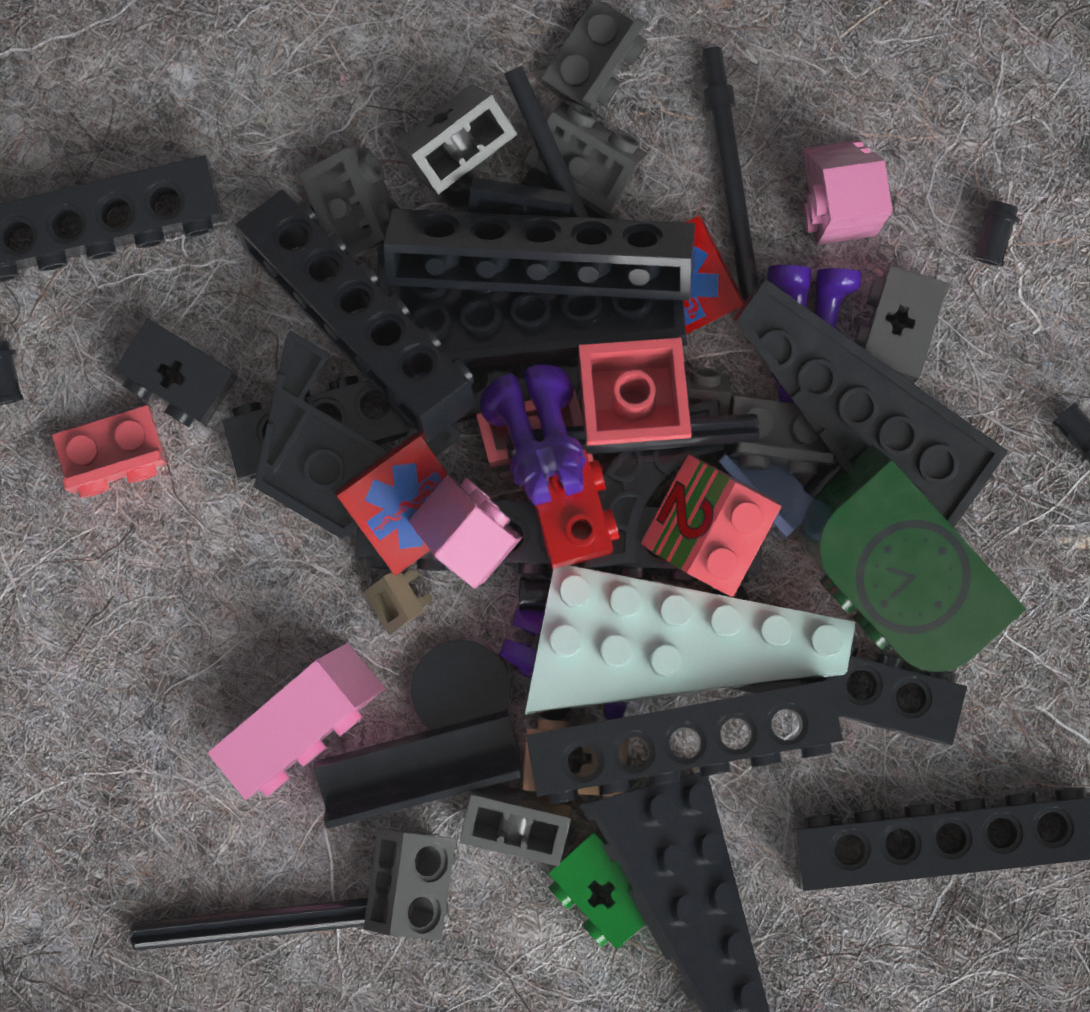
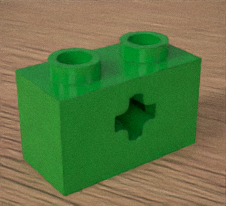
M592 831L561 859L560 866H554L548 871V874L555 880L548 888L567 909L574 904L581 909L589 918L582 926L601 947L610 942L618 950L646 923L628 893L630 882L618 861H610L602 846L604 842ZM594 880L600 885H604L608 881L614 885L610 891L614 901L608 906L601 901L594 905L589 902L588 899L592 896L589 885Z

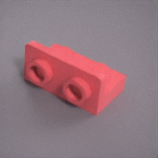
M148 405L52 434L65 477L62 480L64 489L70 493L79 492L80 498L104 493L110 490L108 482L127 477L128 483L150 479L158 475L156 467L167 464L152 411Z

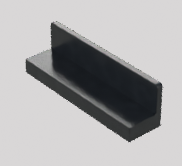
M508 709L314 761L313 770L325 805L326 828H333L520 778L523 776L522 753Z

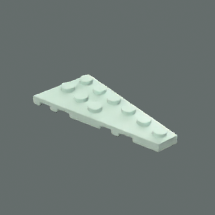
M568 565L553 570L525 715L542 713L547 710L590 707V705L619 701L630 702L701 693L707 690L749 687L754 684L844 675L848 669L856 622Z

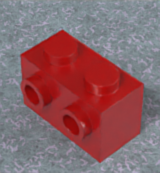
M584 449L586 463L583 467V491L566 496L562 482H559L557 475L548 477L549 486L547 487L551 501L535 506L552 570L609 555L613 551L611 541L619 539L612 509L603 511L598 496V491L606 489L599 461L589 462L586 449Z

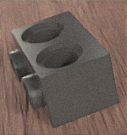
M378 828L364 929L388 936L442 941L443 927L447 922L449 914L447 899L450 877L456 864L454 852L456 839L429 833ZM420 851V860L418 865L415 867V858L417 853ZM413 902V910L408 918V909Z

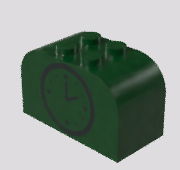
M873 444L820 491L807 509L803 523V537L810 556L826 574L819 582L848 614L855 607L859 610L852 618L881 650L890 644L904 660L917 668L926 671L943 672L964 665L1027 610L893 460Z

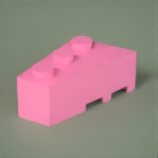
M861 140L802 148L809 190L807 203H803L807 233L815 232L817 245L876 237L893 211L885 160L876 152H870V147L863 146V141Z
M447 475L408 522L433 555L475 589L482 583H485L523 536L507 524L510 519L499 510L500 508L476 484L468 478H465L459 484Z
M346 643L314 661L208 752V755L245 800L259 791H262L268 797L290 779L285 772L297 761L304 767L326 749L322 741L334 731L341 736L363 718L359 710L386 688L352 646Z

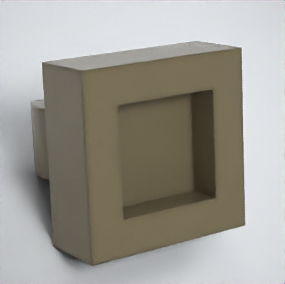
M411 570L405 574L400 572L396 576L391 572L364 591L389 635L403 628L425 612L423 607L428 605L433 599L430 593L425 594L421 598H416L410 588L409 583L420 576L417 570Z

